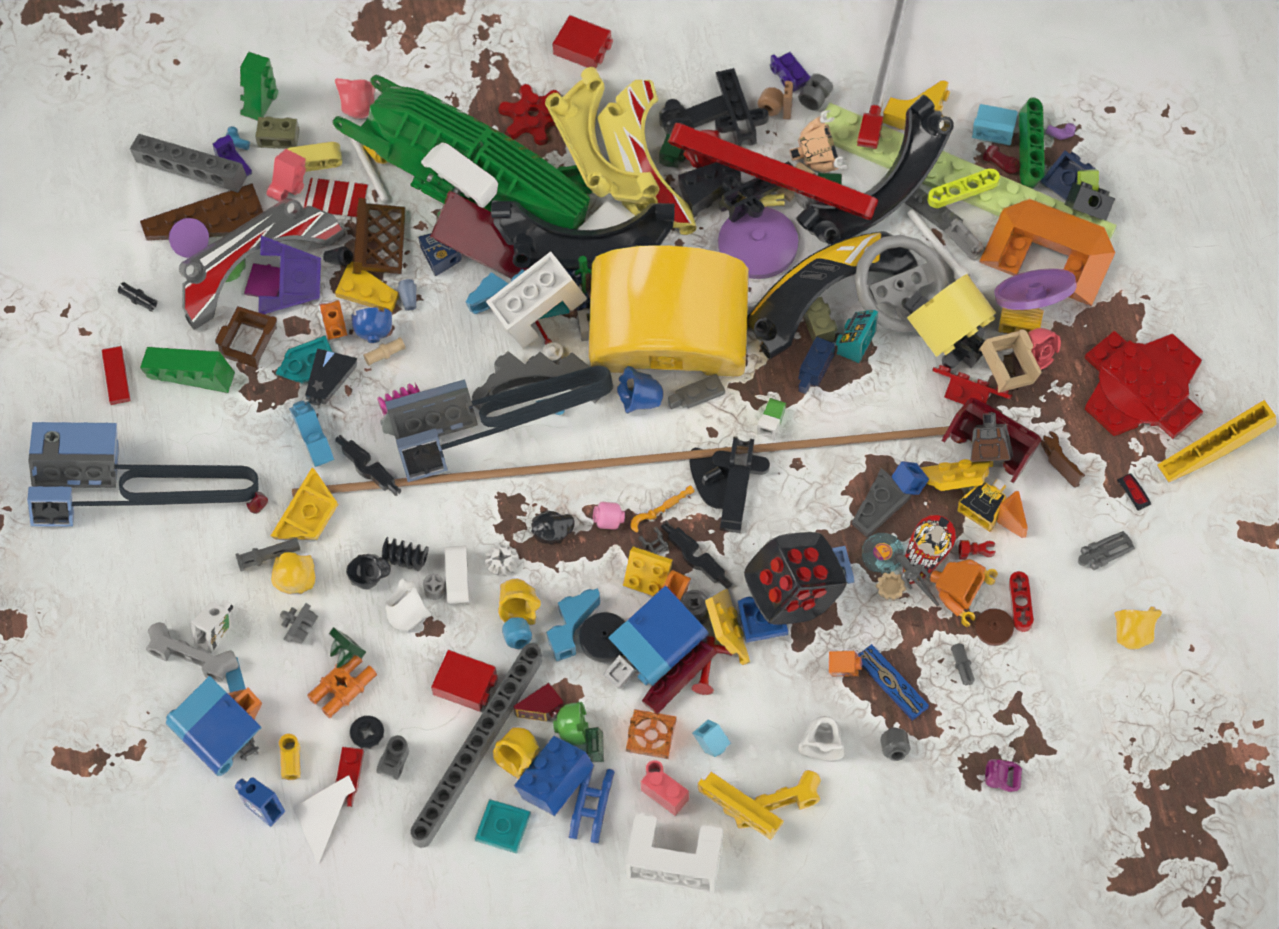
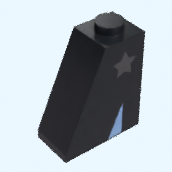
M317 348L305 393L306 400H309V403L313 405L326 404L357 367V358Z

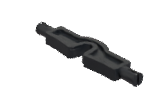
M342 435L336 437L335 442L341 446L342 453L354 463L359 475L374 481L383 491L390 490L394 496H398L401 493V489L395 485L394 477L386 471L380 462L366 466L371 460V455L353 440L348 442Z
M668 521L661 525V528L669 534L668 540L682 552L684 561L690 567L701 570L713 583L719 582L725 589H729L733 585L725 577V570L709 553L706 552L699 557L693 556L699 549V544L679 527L674 529Z

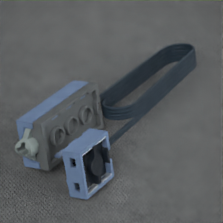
M592 366L471 401L466 381L463 379L386 401L385 404L388 412L380 420L383 433L395 436L407 481L411 482L448 471L442 450L499 433L606 396L613 389V381L610 370L607 367ZM580 387L499 416L487 417L489 413ZM486 403L479 410L481 423L484 426L496 428L449 443L440 444L438 438L440 436L478 426L473 406Z

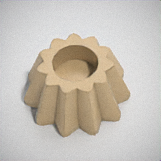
M892 571L890 574L883 573V577L878 578L879 583L876 584V588L879 590L878 594L886 600L890 599L893 601L898 599L906 591L905 582L901 579V574L895 575Z

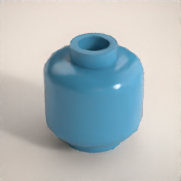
M510 618L502 627L505 642L511 648L523 649L532 639L529 624L523 618Z

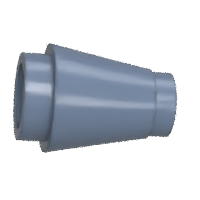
M412 279L401 280L398 282L397 290L404 309L407 311L417 308V285Z

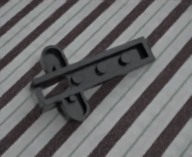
M735 68L715 72L729 114L718 117L715 120V130L719 133L732 132L735 144L741 146L745 139H750L752 145L757 144L755 126L764 125L769 121L768 111L764 108L749 110ZM746 120L748 133L741 134L737 121Z
M722 95L687 109L677 99H669L665 103V108L659 112V124L665 130L666 135H671L675 123L696 128L714 121L718 117L729 114Z
M731 174L725 175L722 181V188L726 193L722 194L719 210L721 212L728 210L731 222H736L746 213L751 217L759 218L764 211V205L760 199L783 187L759 178H754L743 184L736 176Z
M916 291L903 307L912 314L929 300ZM979 325L976 327L978 331L969 338L965 335L954 344L955 349L942 357L943 366L953 369L961 361H964L972 368L983 356L982 351H979V349L985 342L982 339L985 333L984 328Z
M734 436L731 452L716 451L712 456V464L715 468L718 466L720 469L729 470L720 523L721 531L741 533L750 473L764 475L770 469V462L766 457L753 455L755 439L750 438L749 441H742L737 436ZM737 446L749 447L746 466L735 464Z

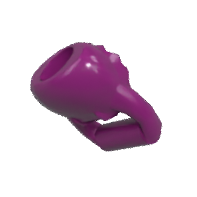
M991 759L987 762L985 783L988 787L1000 788L1007 792L1018 791L1021 788L1022 768L1020 765L1013 761ZM1009 767H1013L1012 787L1007 785Z

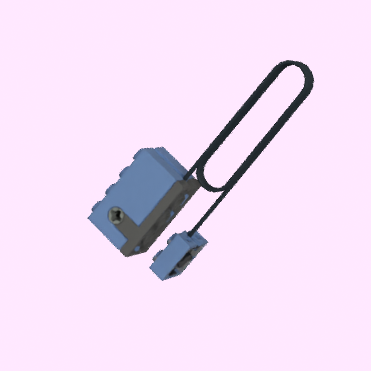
M32 422L28 458L32 487L28 488L27 497L31 526L73 527V506L237 503L253 499L256 496L255 492L259 490L258 475L254 469L248 466L118 464L119 443L117 439V423ZM118 469H129L119 479L120 494L129 501H72L71 488H116ZM131 478H242L253 482L252 486L237 490L134 493L125 490L123 484Z

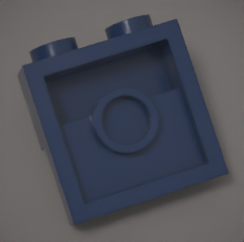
M1064 150L1040 182L1066 201L1073 182L1078 184V171L1096 168L1089 163L1086 165L1080 161L1081 158L1076 153H1068Z

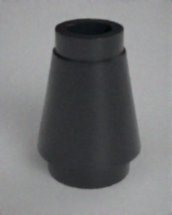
M342 246L325 251L323 259L326 263L347 266L353 260V253L351 249Z

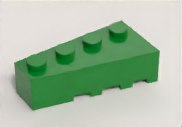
M147 347L140 366L146 377L151 380H161L229 393L235 371L220 351Z

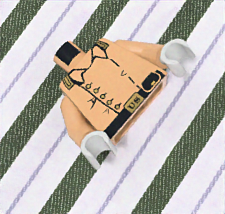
M831 110L823 111L821 116L811 121L802 130L798 139L799 147L789 150L792 161L803 158L806 167L822 173L831 172L838 168H848L847 165L841 166L842 160L847 158L838 157L829 125L825 124V122L834 121V117L829 119L826 117L827 113L831 112Z

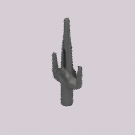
M904 554L899 555L896 559L906 570L901 578L908 588L912 589L908 579L913 580L936 606H939L938 601L920 576V572L922 571L928 578L931 575L922 564L912 566Z

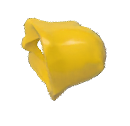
M286 552L281 554L280 557H276L271 575L273 586L287 594H303L305 591L312 589L316 578L312 556H300L296 553Z
M518 578L510 579L500 584L498 613L501 620L506 622L510 618L519 617L525 619L529 625L536 624V610L540 608L541 602L535 593V588Z
M1151 606L1148 611L1134 609L1116 611L1114 615L1116 619L1117 642L1127 649H1140L1154 641L1155 623L1161 616L1162 611L1154 606Z
M512 727L501 740L496 742L493 757L499 767L519 779L525 769L530 766L532 759L540 752V748L530 730Z

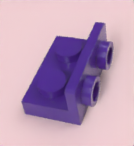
M790 51L778 58L775 54L771 55L770 69L779 76L784 87L785 81H792L793 92L806 86L810 76Z

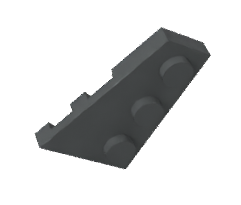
M881 468L867 497L855 515L852 525L868 538L909 501L912 494L903 493L892 477Z

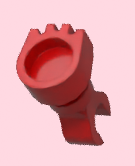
M960 540L958 546L959 560H966L969 553H972V555L979 553L985 557H993L996 551H988L986 547H994L996 543L989 540L977 544V542L970 544L969 540Z

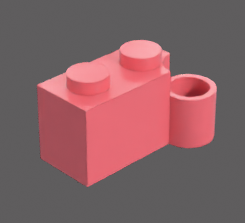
M285 149L276 156L272 183L268 187L267 196L280 202L287 198L289 192L294 195L299 194L304 187L303 177L306 172V158L288 149Z
M652 760L647 763L646 775L641 780V791L676 816L689 801V790L664 773L661 762ZM654 768L660 770V772L653 773L649 771Z

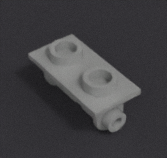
M957 218L951 222L950 227L944 230L971 260L985 250L982 242Z

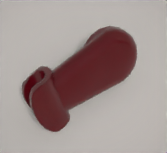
M995 145L988 146L983 154V160L987 162L992 161L1008 174H1014L1020 169V162L1017 158L1009 157L999 152V148Z

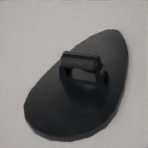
M695 447V448L691 449V451H693V450H703V449L698 448V447ZM712 457L689 459L691 474L702 500L712 508L723 509L729 470L720 469L718 466L715 468L712 464Z

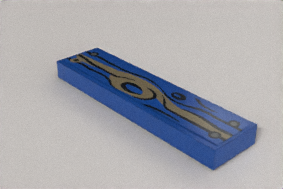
M872 644L858 654V657H861L864 670L912 721L929 708L925 700Z

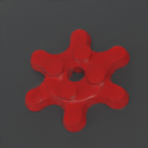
M523 84L519 89L521 99L518 102L510 103L504 101L498 107L501 115L509 116L513 119V123L506 129L505 134L514 140L523 133H529L533 136L535 144L545 145L548 142L547 129L551 126H556L546 106V99L553 93H558L560 96L561 94L557 90H551L544 96H538L533 92V88L529 84ZM529 111H538L539 114L537 116H530Z

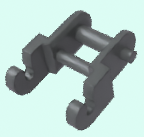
M657 527L653 528L658 537L655 541L649 543L642 536L638 537L639 541H642L643 547L649 549L651 553L657 554L662 549L668 550V543L663 541V535ZM660 542L661 545L654 549L652 545Z
M253 737L238 751L242 755L240 758H244L245 761H247L246 757L254 752L259 754V747H255L253 744L255 743ZM249 745L252 746V749L243 753L242 749Z

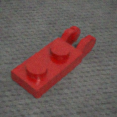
M342 747L336 782L349 776L355 788V791L347 796V807H353L355 793L358 791L364 749Z

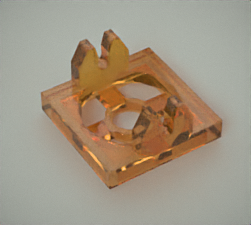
M634 709L628 728L626 752L669 759L677 716ZM651 719L649 727L644 730L637 729V726L642 721ZM658 721L665 725L668 731L666 734L660 733L656 728ZM654 730L658 736L654 740H648L645 737L646 732ZM635 736L643 737L646 746L642 747L637 742ZM658 740L665 741L662 746L652 749L653 744Z

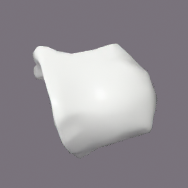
M405 579L399 581L396 593L385 603L388 621L395 629L407 632L423 619L432 616L431 611L424 606L414 587V582H408Z
M820 716L814 719L807 728L805 737L799 744V752L804 756L832 761L843 758L844 747L841 742L838 723L828 716Z

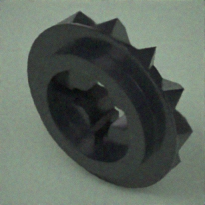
M361 716L352 723L350 738L361 749H371L373 746L379 745V742L384 738V726L374 716ZM370 727L372 735H368L364 739V734L361 731H367Z

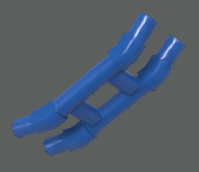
M592 768L579 786L571 819L569 838L577 839L582 816L594 818L590 842L599 844L604 814L615 772L612 769H607L601 789L589 787L593 772ZM586 796L599 798L597 810L584 808Z

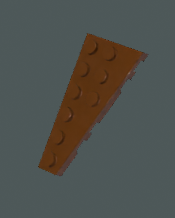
M251 183L242 186L239 192L230 190L140 220V224L146 241L169 240L172 227L178 221L187 218L196 219L203 223L207 228L209 237H224L264 211L254 185Z

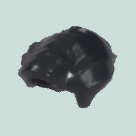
M545 510L532 519L531 532L536 540L541 543L550 545L554 543L560 544L573 531L575 521L570 514L561 515L558 512Z
M376 554L358 555L350 561L346 569V574L351 584L365 590L376 586L380 579L389 576L391 572L390 564Z

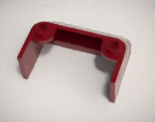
M969 398L954 416L941 441L945 443L951 437L958 444L966 443L968 440L972 442L974 428L976 425H983V414L995 413L996 424L1007 425L1014 456L1011 460H1003V466L1008 474L1013 475L1010 482L1015 483L1042 441L1041 437L976 398Z

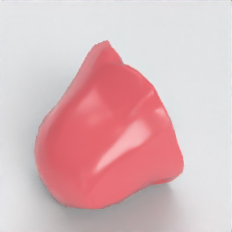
M336 78L335 84L339 92L342 112L355 119L367 117L370 105L375 101L374 94L376 88L372 87L371 82L367 80L351 81Z

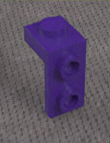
M229 134L217 139L212 144L215 156L242 163L247 177L252 174L251 168L236 151L233 139Z

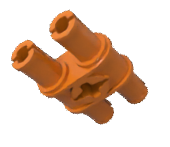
M356 655L340 668H336V664L333 670L325 677L320 678V684L307 694L308 699L315 705L328 693L334 694L335 697L321 708L328 718H331L343 706H349L350 702L357 695L363 693L364 687L377 676L376 671L368 665L356 678L351 677L350 673L363 662Z

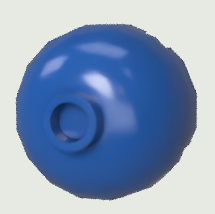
M375 307L357 310L356 315H351L354 332L361 339L367 340L368 343H378L392 329V313L388 309L384 308V312H379L378 308Z

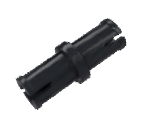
M126 282L121 283L124 287H118L117 292L129 298L133 304H139L150 312L154 310L151 306L156 308L157 300L144 294L143 290L135 289Z

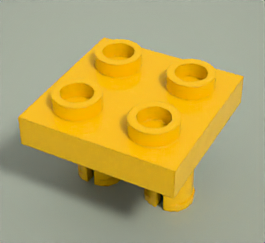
M632 547L623 586L651 596L656 595L662 589L670 573L673 560Z

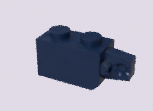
M816 336L799 369L798 379L801 380L798 387L799 392L806 394L811 385H820L834 357V343Z

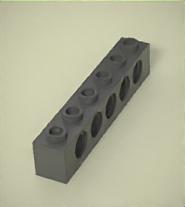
M139 133L130 147V151L137 163L235 192L240 191L247 178L242 163Z

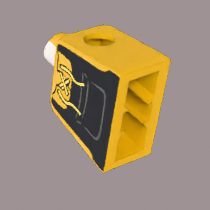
M997 479L991 486L986 482L983 485L975 486L959 501L957 511L991 532L998 519L1000 504L1006 499V496L1002 493L1006 485Z

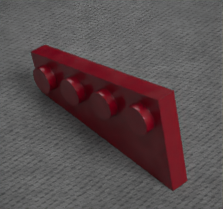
M701 641L649 689L642 700L644 705L658 714L717 654L714 648Z

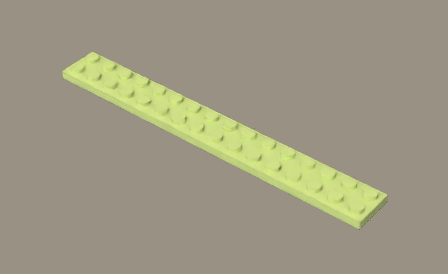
M829 103L825 111L831 110V112L827 113L826 117L827 119L834 117V121L825 122V124L829 125L834 145L890 169L897 158L904 134L882 125L877 149L857 146L863 116ZM942 151L936 164L922 184L935 188L986 169ZM1001 175L997 187L962 200L1000 217L1004 208L1027 199H1032L1104 227L1109 239H1111L1117 226L1111 222L1064 205L1065 203ZM975 182L967 183L970 188L978 187ZM956 188L949 190L953 195L960 194V191Z

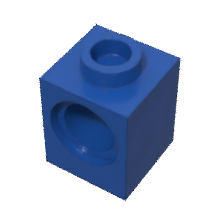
M902 461L892 475V479L905 494L919 495L929 480L920 466L914 462Z

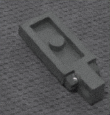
M715 374L675 391L676 394L668 397V404L671 409L679 406L689 409L724 395L725 389L718 375Z

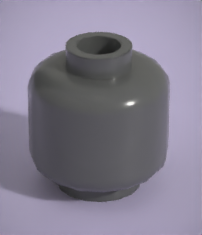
M892 727L881 735V747L885 757L893 761H899L909 754L910 743L906 731Z

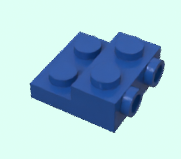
M744 597L738 601V612L746 643L788 635L787 624L775 625L767 622L753 597Z

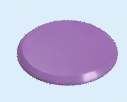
M187 218L180 220L170 231V246L178 255L190 258L207 247L209 242L207 228L196 219Z

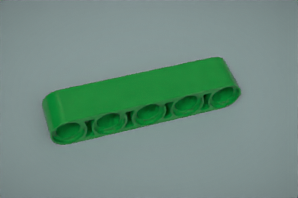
M1035 97L1029 98L1019 110L1020 182L1031 189H1034L1045 175L1043 104Z

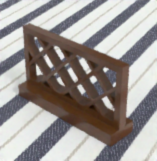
M358 198L353 274H361V270L394 274L402 273L405 207L366 203V198ZM369 210L378 211L381 215L374 218L369 213ZM392 212L401 213V217L394 220L389 214ZM383 218L390 222L386 227L379 223ZM375 225L380 231L373 234L368 228ZM395 227L400 233L393 236L388 230ZM383 233L389 238L385 243L377 238ZM374 241L379 247L372 250L367 244ZM394 243L399 249L392 252L387 246ZM382 249L388 254L384 259H381L376 254ZM373 257L378 263L375 265L366 264V260ZM393 259L398 263V267L389 266L386 262Z

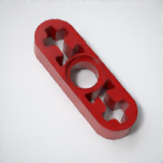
M1016 571L1011 574L1009 579L1014 627L1018 631L1027 632L1032 628L1034 621L1029 578L1024 572ZM1016 579H1020L1022 582L1021 591H1018ZM1023 597L1027 600V604L1019 606L1016 604L1015 599ZM1021 612H1025L1024 618L1025 621H1027L1026 625H1023L1022 621H1020Z

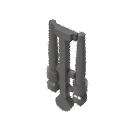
M1122 531L1096 543H1090L1088 547H1082L1080 550L1082 555L1079 556L1078 563L1081 566H1086L1090 560L1094 559L1095 561L1091 563L1090 567L1092 570H1096L1099 566L1103 567L1108 562L1134 550L1135 547L1129 536ZM1121 536L1123 537L1122 540H1119L1107 547L1103 546ZM1126 543L1129 546L1128 548L1118 551L1112 555H1109L1108 553L1109 551L1119 546H1122ZM1104 554L1105 557H1102L1100 559L1097 558L1098 556Z

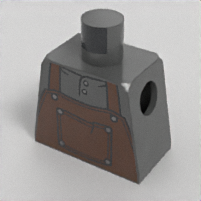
M984 413L983 425H976L973 430L971 462L1011 460L1014 455L1007 425L996 424L995 413Z

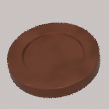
M987 609L978 616L975 631L978 638L985 644L999 646L1011 639L1014 632V622L1011 616L1001 609Z

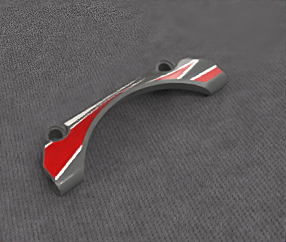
M286 198L183 261L179 265V273L187 281L182 283V308L186 313L185 318L192 329L195 330L213 319L224 283L242 260L260 249L261 235L278 242L294 239L308 240L328 247L346 236L335 216L309 205L303 208L299 201ZM290 203H293L294 210L289 213L287 207ZM193 265V273L187 275V267Z

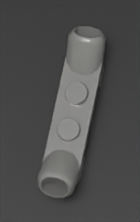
M164 623L152 624L148 629L151 641L146 650L159 659L168 661L170 655H174L201 666L204 676L207 678L210 675L217 682H222L226 673L236 670L239 666L232 650L213 656L203 648L198 647L196 649L183 640L176 641L171 639L167 626Z

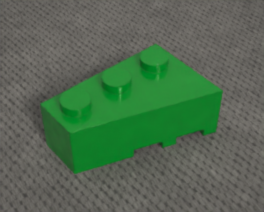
M249 51L240 66V86L244 87V95H240V101L244 102L240 115L258 121V117L265 116L272 101L276 100L278 96L276 79L274 78L270 58Z

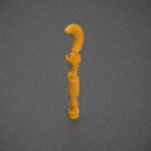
M689 485L685 491H681L677 496H672L663 502V505L653 509V511L649 510L648 513H640L634 516L630 524L631 529L638 533V524L642 520H655L657 518L656 515L661 511L664 513L665 509L671 508L680 499L685 498L686 495L694 493L693 487Z

